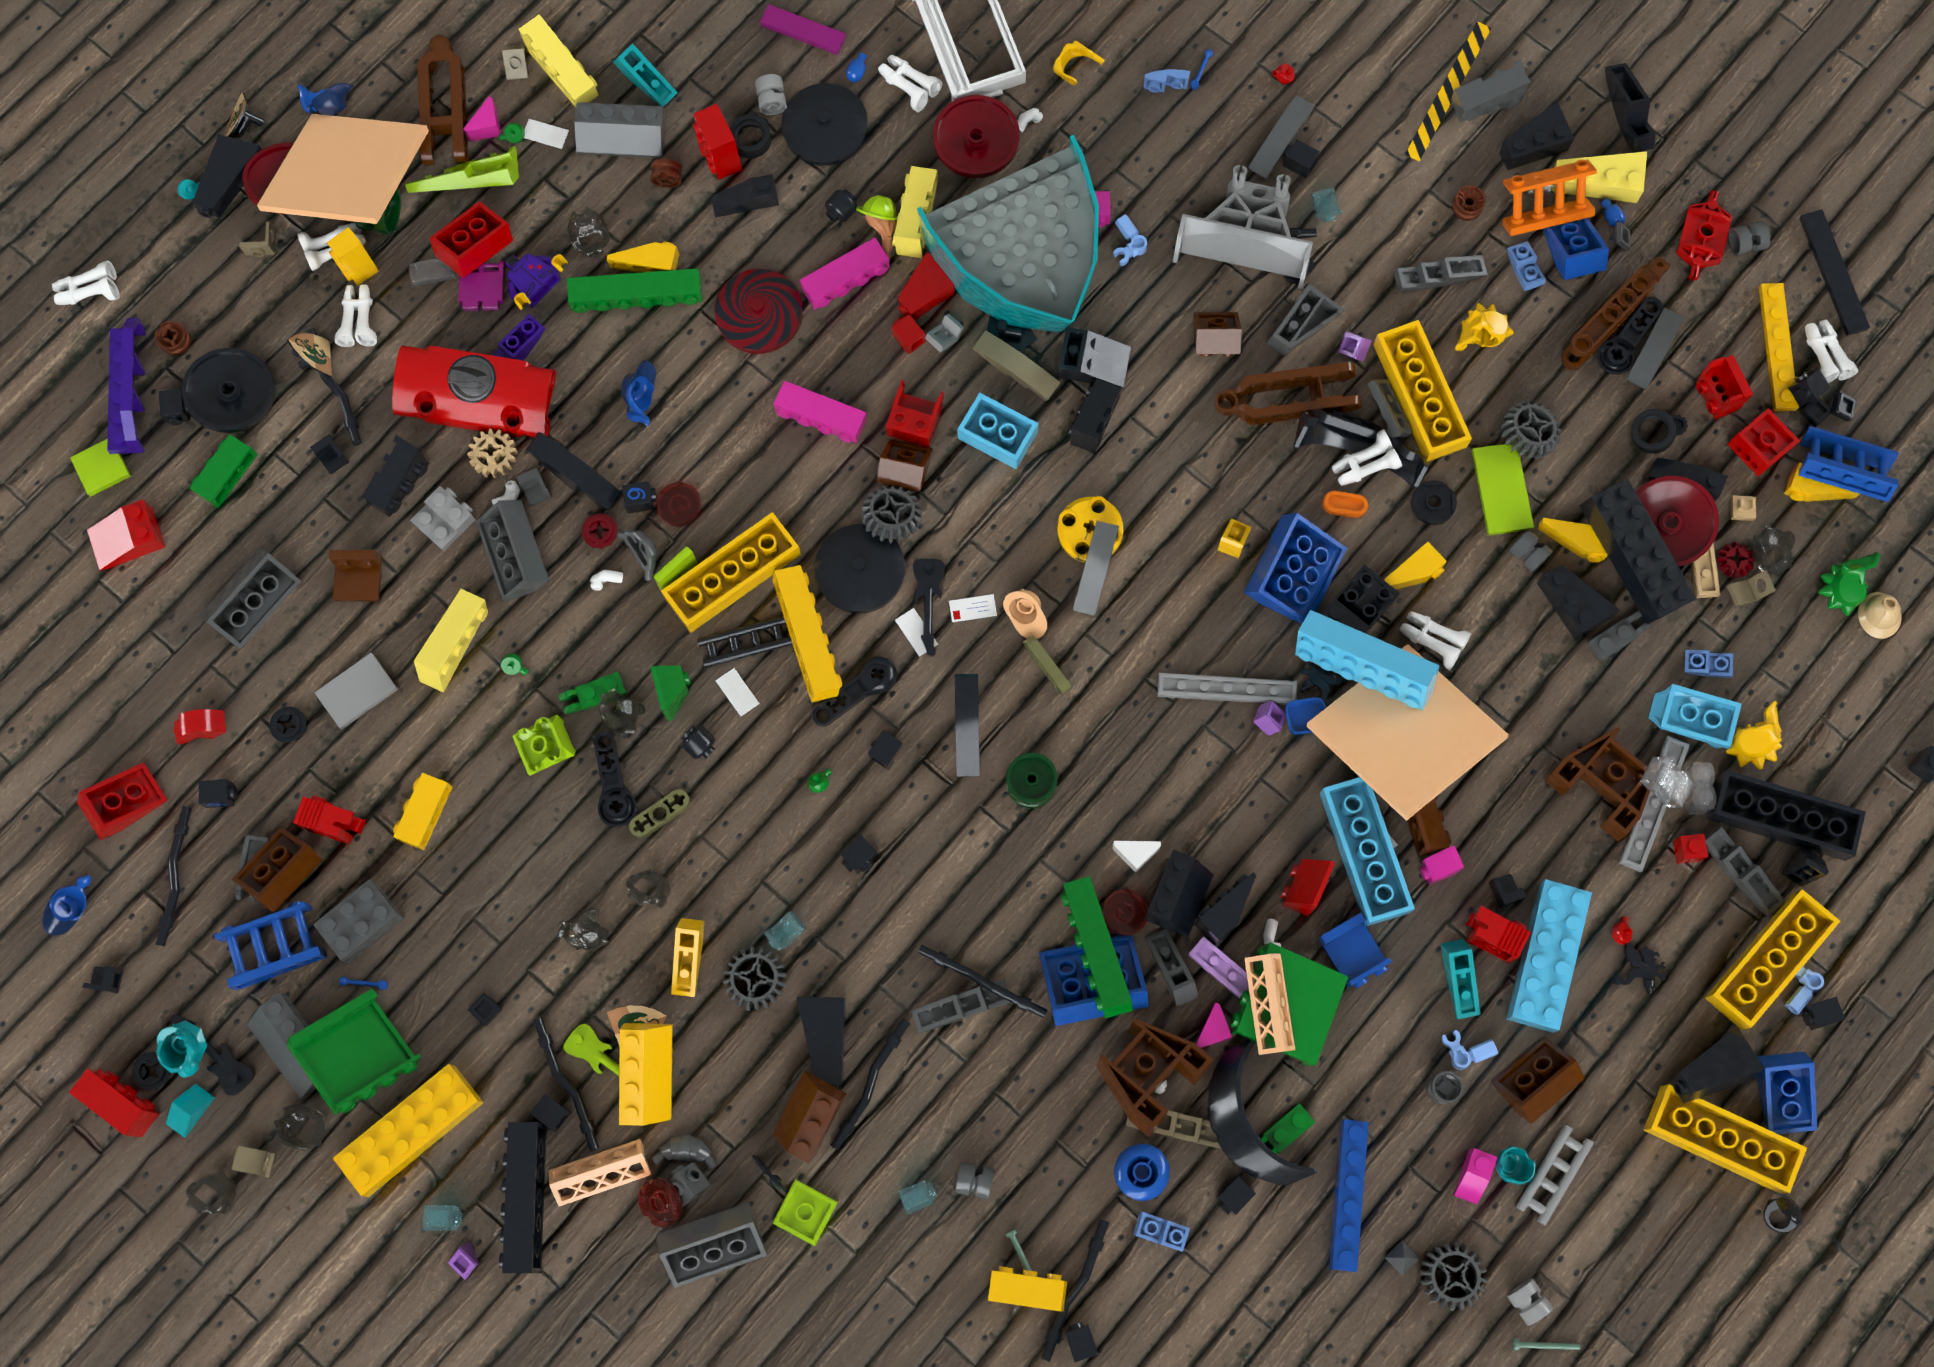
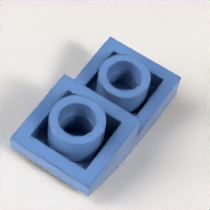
M1167 69L1145 74L1143 89H1148L1155 93H1164L1166 85L1174 89H1187L1190 71Z
M1528 241L1507 248L1510 262L1524 291L1545 284L1546 278L1536 263L1537 256Z
M1685 650V673L1707 677L1732 678L1733 654L1710 653V650Z
M1140 1211L1133 1235L1183 1252L1190 1228Z

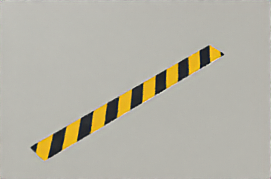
M1477 22L1405 155L1417 161L1421 160L1452 102L1451 98L1454 90L1461 86L1491 30L1490 27L1480 22Z

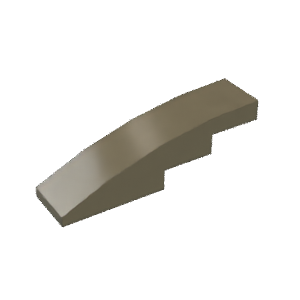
M986 330L972 347L973 350L1005 376H1011L1025 389L1030 388L1044 401L1049 400L1060 384L1057 379L1039 365Z
M1168 1110L1165 1120L1153 1132L1221 1149L1217 1142V1136L1212 1131L1210 1122L1202 1118ZM1127 1117L1126 1126L1139 1129Z

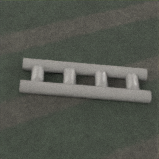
M1566 1124L1562 1127L1516 1205V1208L1522 1212L1528 1206L1539 1213L1540 1216L1537 1222L1543 1226H1546L1594 1144L1588 1138H1585L1581 1144L1569 1135L1573 1129ZM1564 1144L1577 1152L1570 1164L1557 1157ZM1552 1165L1564 1172L1558 1185L1545 1177ZM1539 1186L1552 1193L1546 1206L1533 1198Z

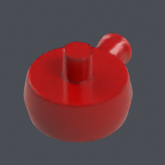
M1286 63L1281 64L1272 72V76L1276 77L1284 85L1291 83L1295 78L1294 69Z
M1622 916L1621 922L1614 924L1612 927L1611 936L1618 944H1627L1632 939L1633 931L1628 925L1629 918L1626 916Z

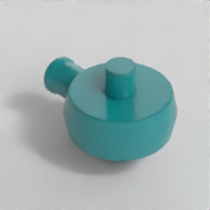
M190 179L182 180L177 187L178 194L186 200L194 199L200 182L195 183Z

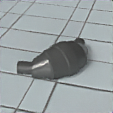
M619 530L617 538L623 539L630 548L641 568L644 569L645 580H654L656 557L658 556L655 542L642 531Z
M689 1134L671 1137L669 1141L659 1148L660 1151L651 1158L656 1165L660 1164L664 1159L682 1162H704L710 1170L718 1165L711 1156L713 1154L712 1151L705 1145L704 1141Z

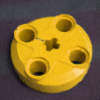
M1101 496L1079 498L1070 503L1059 515L1057 531L1060 544L1068 555L1080 562L1085 563L1087 553L1082 555L1077 553L1076 550L1081 546L1089 549L1096 521L1119 526L1118 538L1115 540L1112 555L1122 542L1123 521L1116 507ZM1096 505H1101L1105 508L1101 513H1095L1092 510ZM1068 518L1075 520L1072 526H1066L1063 522Z

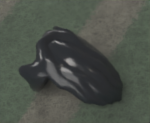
M1785 1197L1769 1199L1763 1212L1766 1225L1778 1233L1789 1232L1802 1224V1210ZM1780 1209L1790 1220L1789 1224L1783 1228L1773 1226L1769 1220L1770 1213Z

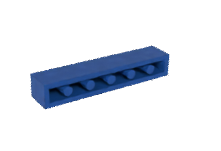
M1346 1119L1340 1121L1328 1269L1357 1272L1369 1122Z

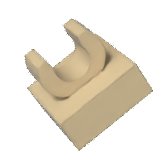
M1733 495L1730 498V519L1754 521L1756 519V497Z

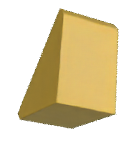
M1231 519L1220 540L1218 550L1239 559L1252 527Z

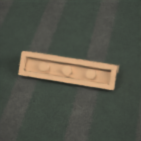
M1266 954L1244 958L1259 1055L1295 1050L1281 954ZM1263 961L1264 971L1260 977L1254 973L1253 962ZM1261 984L1267 988L1268 995L1264 1001L1257 995V989ZM1264 1008L1271 1014V1020L1268 1025L1261 1021L1260 1014ZM1268 1033L1274 1037L1276 1048H1265L1264 1038Z
M641 1139L548 1170L549 1186L558 1206L651 1175ZM641 1162L643 1167L642 1170L636 1172L628 1170L631 1165ZM613 1171L620 1173L616 1179L605 1178L607 1173ZM589 1179L597 1181L595 1186L589 1188L582 1186L584 1181ZM566 1187L574 1189L571 1194L561 1197L559 1192L560 1189Z

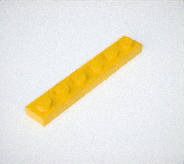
M1763 283L1758 288L1773 412L1796 411L1799 408L1798 403L1788 388L1795 382L1784 283Z

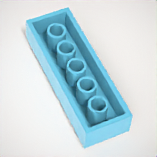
M1312 610L1309 611L1298 630L1295 655L1299 656L1302 660L1313 662L1324 670L1338 673L1347 680H1354L1368 689H1374L1383 693L1388 698L1397 699L1411 708H1418L1423 711L1435 688L1440 665Z
M1360 777L1323 788L1319 794L1360 913L1366 919L1364 922L1365 927L1411 913L1415 908L1373 789Z
M1547 879L1539 883L1528 931L1531 934L1523 948L1506 1020L1551 1033L1560 1030L1592 892Z

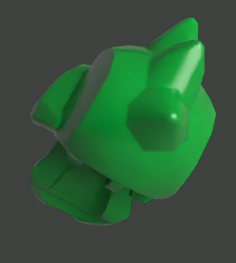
M1874 552L1858 559H1847L1846 562L1832 565L1831 573L1821 575V578L1827 585L1821 588L1818 593L1830 597L1828 609L1840 608L1845 616H1849L1854 608L1866 599V588H1869V586L1865 584V570L1877 566L1880 553Z

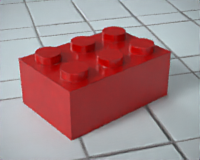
M718 104L694 113L695 123H692L699 143V150L702 156L706 157V163L711 174L715 173L718 180L742 171L735 139Z
M480 201L429 238L435 256L462 278L513 242L508 222Z
M87 1068L69 1093L123 1135L143 1137L160 1115L154 1109L156 1105L146 1098L142 1100L136 1096L138 1091L130 1085L125 1084L123 1086L118 1082L119 1077L109 1070L105 1072L100 1068L97 1070Z

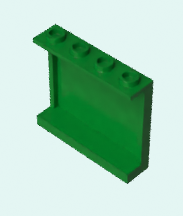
M1271 942L1264 944V946H1260L1256 956L1281 954L1295 1050L1281 1053L1300 1060L1301 1064L1308 1067L1316 1066L1348 976ZM1258 961L1254 969V973L1260 977L1264 971L1263 961ZM1261 984L1257 989V995L1263 1001L1268 994L1267 988ZM1248 986L1247 991L1244 990L1240 996L1239 1004H1241L1239 1012H1236L1232 1017L1230 1026L1233 1028L1231 1033H1238L1257 1042ZM1264 1008L1260 1014L1261 1021L1268 1025L1271 1020V1014ZM1268 1033L1264 1038L1265 1046L1276 1048L1274 1037Z
M373 989L363 993L288 1038V1049L334 1115L340 1112H349L356 1106L355 1103L359 1100L364 1099L365 1101L370 1099L377 1093V1089L382 1086L385 1088L391 1086L397 1081L398 1076L403 1073L408 1075L418 1067L421 1056L419 1054L414 1056L376 1002L377 994Z

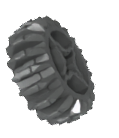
M1525 400L1514 404L1506 411L1501 420L1500 430L1503 431L1501 437L1507 439L1505 445H1511V452L1516 450L1518 451V457L1525 454L1527 460L1532 457L1536 460L1547 456L1556 448L1561 439L1559 436L1562 430L1559 429L1561 422L1555 421L1557 415L1550 414L1551 408L1545 409L1543 408V403L1537 405L1535 400L1530 403ZM1518 418H1520L1521 421L1520 426H1518L1517 424ZM1542 434H1544V441H1543V442H1542V440H1541Z
M892 484L890 489H887L883 485L881 491L875 488L873 494L869 493L867 499L863 501V508L861 509L862 523L866 525L867 532L872 531L873 538L879 535L881 542L885 538L890 543L893 539H897L900 543L902 537L908 540L910 534H915L921 524V505L917 502L916 496H911L910 490L903 492L902 486L899 489H895ZM884 504V506L880 507L879 510H875L877 507ZM905 517H908L907 520H905L902 523H899V521L904 520Z
M752 946L750 947V954L747 955L745 949H741L743 957L739 958L738 955L734 954L733 958L736 960V963L727 962V965L732 970H724L723 972L724 975L730 976V979L723 980V984L731 985L725 989V993L730 994L734 992L730 1000L733 1002L739 998L737 1006L740 1008L746 1002V1010L748 1011L751 1010L752 1004H754L756 1011H760V1003H763V1006L768 1009L769 1004L767 1001L769 999L774 1004L777 1003L776 998L773 997L775 993L779 996L783 995V992L778 987L784 988L787 985L785 982L780 981V979L787 978V974L779 973L785 966L784 964L776 965L780 958L775 956L771 959L773 955L771 950L764 955V948L760 947L758 954H756L755 948ZM755 960L749 971L738 972L745 963ZM763 961L771 966L774 979L762 974ZM757 973L762 980L756 981L757 984H753L747 977L750 978L751 975ZM736 979L747 982V997L739 992ZM772 986L766 994L754 998L760 987Z
M1456 1242L1453 1243L1452 1250L1448 1243H1443L1444 1251L1439 1246L1434 1247L1436 1256L1431 1252L1427 1253V1257L1432 1261H1422V1265L1428 1267V1270L1420 1271V1275H1427V1280H1422L1421 1285L1429 1284L1430 1286L1424 1293L1426 1295L1434 1293L1431 1297V1302L1433 1303L1441 1299L1439 1303L1440 1308H1445L1448 1302L1450 1311L1455 1310L1456 1303L1459 1310H1464V1302L1469 1307L1474 1306L1471 1297L1480 1301L1481 1297L1476 1293L1477 1290L1479 1292L1486 1291L1484 1287L1480 1286V1282H1488V1279L1481 1278L1480 1274L1487 1272V1269L1478 1267L1483 1262L1482 1258L1473 1260L1477 1252L1472 1250L1467 1254V1245H1463L1459 1251V1244ZM1450 1255L1463 1259L1454 1267L1442 1261V1259ZM1468 1265L1472 1272L1471 1286H1469V1283L1465 1279V1272L1468 1269ZM1437 1267L1443 1275V1280L1440 1283L1439 1288L1435 1280V1271ZM1457 1272L1459 1282H1450L1449 1278L1451 1276H1449V1273ZM1453 1286H1457L1466 1292L1464 1295L1456 1298L1445 1295V1292Z

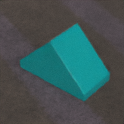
M194 1084L172 1102L166 1125L186 1138L215 1097L198 1084Z

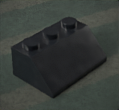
M1173 849L1144 920L1188 938L1214 874L1197 859Z

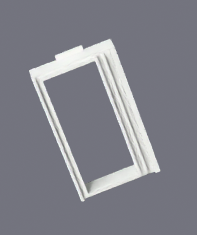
M912 0V2H916L950 89L952 102L970 95H984L994 98L1003 95V90L1026 83V70L998 0H988L1015 70L972 84L969 83L938 1Z

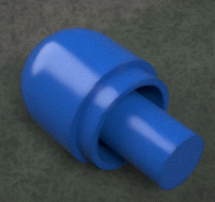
M860 52L857 59H853L846 70V77L849 81L858 82L862 79L866 70V65L864 64L867 58L866 54Z
M1608 198L1603 200L1600 204L1605 209L1603 214L1607 222L1612 227H1615L1617 222L1624 224L1626 216L1617 204L1612 205Z

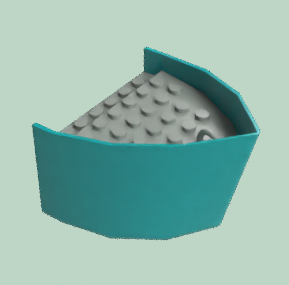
M1074 135L1070 136V147L925 215L921 207L917 208L924 242L929 253L954 284V288L964 301L999 321L1004 320L1007 326L1059 333L1076 319L1090 288L1098 260L1099 204L1084 154Z

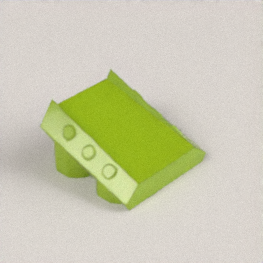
M558 715L550 718L541 717L536 720L535 725L529 728H522L512 736L526 771L530 776L574 756L576 752L564 726V721Z

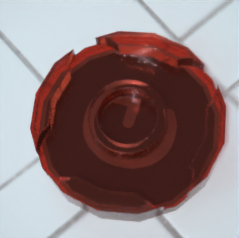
M683 482L668 484L660 491L656 506L658 514L664 522L671 526L681 527L689 525L696 520L701 512L702 503L699 493L693 486Z
M1116 890L1107 896L1102 904L1101 910L1107 928L1116 935L1124 937L1134 935L1143 929L1147 922L1144 920L1147 914L1146 909H1148L1146 902L1141 895L1133 890Z
M661 1178L651 1179L639 1191L638 1202L641 1212L645 1217L648 1216L652 1220L650 1222L655 1226H669L680 1217L682 1202L679 1193L667 1180Z

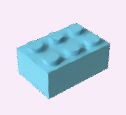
M979 392L957 429L958 439L1017 470L1038 434V423Z

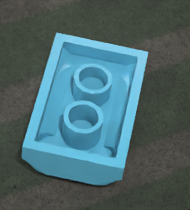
M1672 684L1667 689L1655 693L1648 719L1653 721L1660 729L1706 742L1714 748L1729 749L1742 704Z

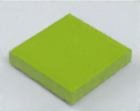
M108 439L70 457L90 497L131 477L121 454H109L107 451Z
M685 547L654 575L660 590L698 565L693 552L688 547Z
M795 1179L772 1223L816 1246L838 1202Z

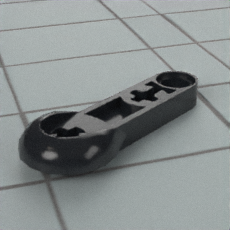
M1646 298L1621 333L1605 341L1599 347L1597 362L1605 372L1612 375H1620L1632 368L1635 361L1636 345L1662 310V303L1658 298ZM1653 304L1656 307V312H1648L1645 305ZM1643 316L1646 319L1643 322L1642 326H1640L1639 328L1636 326V324ZM1615 353L1619 355L1617 360L1612 358Z
M873 656L867 659L861 665L856 677L840 688L837 697L828 698L813 709L812 718L815 724L820 727H826L868 696L890 690L895 685L897 679V669L894 663L882 656ZM875 670H877V672L883 671V678L880 680L879 678L873 679V672ZM837 698H846V705L844 707L841 705L835 707L834 709L837 713L833 714L831 708L827 705L831 703V706L834 707L838 703ZM820 710L829 712V718L826 721L821 722L817 720L816 715Z
M601 731L594 738V748L602 785V793L598 803V814L605 824L612 827H622L634 818L636 814V801L624 785L616 740L610 732ZM603 737L611 739V744L607 748L599 746V741ZM609 753L610 760L612 762H615L614 764H611L610 769H607L606 766H603L607 764L606 756L604 754ZM615 803H619L620 806H623L622 809L619 808L620 812L616 813L614 810H611L612 807H615Z

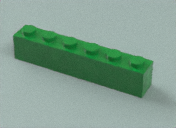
M699 268L567 278L568 304L571 310L577 313H585L588 310L608 311L611 308L627 310L638 306L642 308H651L653 305L674 306L679 303L694 305L697 302H703L702 277Z
M1090 876L1064 883V893L1060 894L1064 907H1069L1068 921L1070 927H1075L1077 934H1074L1077 948L1082 947L1084 953L1080 955L1084 969L1089 968L1091 974L1087 976L1091 990L1096 989L1098 997H1094L1098 1012L1103 1011L1106 1019L1133 1011L1132 1000Z

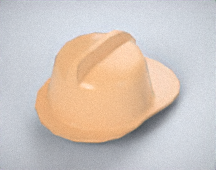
M1024 589L1010 592L1006 595L1003 601L1004 609L1020 635L1027 639L1032 635L1036 639L1042 637L1047 630V620L1041 610L1039 597L1035 593Z

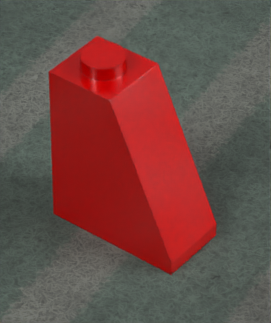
M929 252L924 255L898 297V310L903 317L910 314L914 320H917L955 294L954 284Z

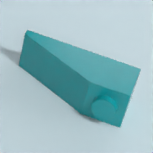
M633 43L613 61L616 67L633 84L659 106L664 107L678 93Z
M1464 939L1441 943L1443 965L1456 1018L1462 1019L1481 1015L1472 948Z

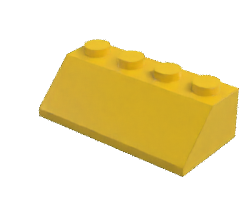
M624 1023L621 1027L619 1125L644 1126L672 1119L673 1024Z

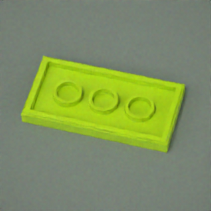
M1502 444L1473 448L1471 451L1488 536L1528 531L1534 528L1521 459L1518 457V451L1511 452V445Z

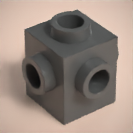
M694 1162L686 1167L683 1164L678 1166L671 1172L673 1177L668 1181L678 1193L683 1207L698 1198L710 1186V1183Z

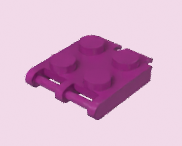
M504 261L493 264L483 263L478 267L479 270L472 271L464 278L459 275L458 302L462 305L464 311H480V304H482L484 311L499 310L500 304H504ZM486 268H499V270H486Z

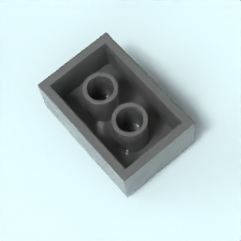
M369 879L313 925L338 958L350 964L405 918L380 886Z

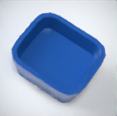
M1314 697L1294 700L1286 705V717L1291 734L1313 733L1307 727V722L1326 708L1321 698Z

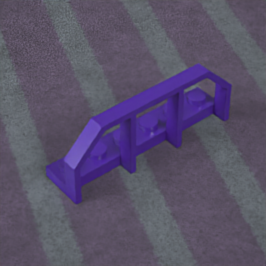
M127 318L122 328L110 329L107 442L109 454L144 453V447L137 437L133 412H145V407L134 390V376L145 375V370L134 352L135 336L146 335V330L139 318Z

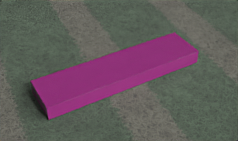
M769 4L760 20V26L836 55L839 54L847 38L846 33Z

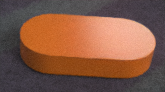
M1330 491L1324 496L1322 506L1327 513L1332 515L1360 518L1367 512L1368 501L1359 494Z

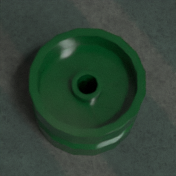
M396 189L377 224L355 222L358 229L373 231L375 228L378 233L392 234L397 227L401 211L399 189Z
M1025 753L1016 757L1009 765L1006 773L1007 791L1010 798L1018 806L1026 809H1038L1046 805L1054 797L1057 789V771L1054 764L1046 756L1038 753ZM1028 779H1036V781L1034 783H1029Z

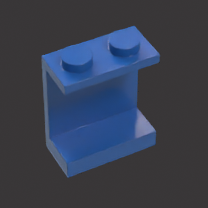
M1362 913L1357 914L1318 938L1336 970L1348 976L1346 982L1348 988L1353 985L1356 989L1369 982L1366 977L1373 973L1377 977L1389 970L1387 965L1392 962L1390 957L1388 959L1384 957L1365 927L1364 922L1366 919Z

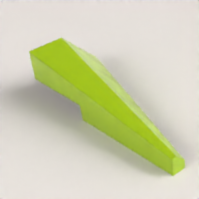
M513 146L509 148L507 153L497 155L495 152L490 154V157L474 159L444 169V174L433 177L431 174L426 175L425 179L407 182L405 184L408 193L514 185L519 178L517 150Z

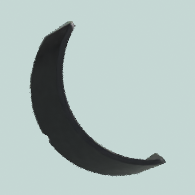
M1314 409L1312 413L1306 414L1304 412L1300 416L1293 447L1298 449L1308 444H1322L1357 453L1372 446L1376 442L1377 433L1382 429L1377 424L1351 414L1335 410L1328 414L1321 409ZM1388 435L1393 449H1395L1399 456L1402 467L1387 469L1401 477L1412 487L1418 488L1429 466L1425 456L1420 451L1409 449L1401 437H1390ZM1386 453L1373 457L1370 460L1375 461L1383 457Z
M1249 1039L1225 1051L1219 1059L1208 1086L1209 1107H1207L1209 1122L1212 1131L1217 1136V1142L1231 1161H1234L1244 1169L1245 1173L1270 1183L1288 1186L1317 1173L1315 1168L1299 1166L1281 1158L1271 1151L1253 1130L1245 1113L1241 1094L1243 1067L1251 1048L1256 1042Z

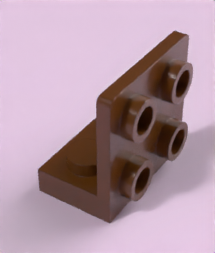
M329 550V560L335 565L333 600L379 601L382 565L380 555L375 550Z

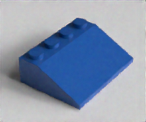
M1284 514L1281 516L1244 593L1261 605L1302 624L1310 610L1317 612L1347 547L1300 514Z
M1132 934L1111 937L1132 1000L1133 1010L1149 1007L1147 988ZM1077 945L1039 952L1055 1026L1104 1016L1103 1011L1098 1012L1094 1000V997H1098L1096 989L1091 990L1087 976L1091 974L1089 968L1084 969L1080 955L1084 953L1082 947L1077 948Z

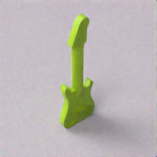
M587 1024L579 1025L565 1041V1052L586 1060L598 1074H602L599 1067L600 1063H602L619 1076V1064L604 1053L608 1049L612 1050V1046L601 1042L595 1031Z

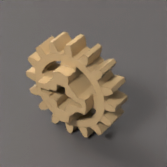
M489 429L486 435L481 431V438L474 436L473 439L476 443L469 444V448L472 450L467 453L471 459L469 461L472 467H475L478 474L482 472L484 477L491 473L496 478L498 472L504 476V469L512 470L510 463L517 462L513 456L518 454L516 448H513L516 446L515 442L510 440L509 434L503 435L499 429L496 434H494L492 429ZM497 441L502 442L506 446L498 445ZM479 460H482V462H487L488 466L482 464Z

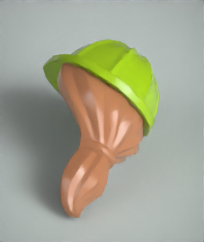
M876 195L866 201L864 206H857L856 211L865 214L868 224L881 235V247L890 259V253L893 249L892 234L896 229L897 211L894 203L888 197Z

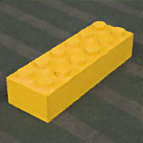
M1416 320L1377 334L1373 346L1409 421L1419 450L1425 456L1426 461L1428 462L1467 448L1472 437L1420 321Z
M772 512L662 589L661 592L688 631L692 633L774 575L775 570L784 568L801 555L800 548Z
M1803 889L1793 893L1708 993L1705 999L1742 1031L1752 1028L1839 924L1840 920Z
M448 1064L333 1157V1160L360 1196L370 1197L484 1102L457 1067Z
M1670 1084L1660 1086L1643 1131L1779 1194L1791 1192L1807 1147L1700 1098L1683 1103Z

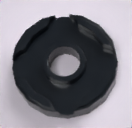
M1436 480L1422 483L1414 491L1411 498L1412 512L1418 520L1429 525H1439L1448 521L1454 514L1457 506L1454 491L1444 482ZM1428 499H1438L1440 506L1436 508L1431 507L1428 504Z

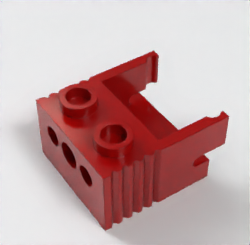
M1734 355L1711 361L1696 380L1697 391L1703 395L1706 401V408L1715 420L1739 411L1753 395Z
M901 380L892 406L893 408L885 426L886 434L896 439L929 448L943 409L944 392H941L936 403L904 394L905 381Z
M1768 408L1741 430L1727 445L1759 477L1796 446L1800 440Z
M312 795L311 799L303 796L293 823L308 832L350 845L353 836L347 830L362 834L366 820L354 817V812L333 806V804L326 802V799Z
M1480 906L1477 914L1472 912L1466 923L1468 927L1474 929L1469 933L1466 941L1506 963L1519 958L1531 934L1530 931L1526 930L1524 924L1515 920L1510 922L1483 906Z

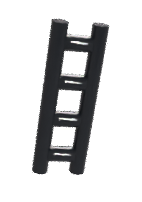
M784 616L697 638L699 647L706 645L709 658L703 659L704 667L708 668L793 645L790 636L784 637L781 625L786 624ZM772 628L775 640L762 643L759 631ZM750 634L753 646L740 649L737 637ZM728 640L731 652L718 655L715 643Z

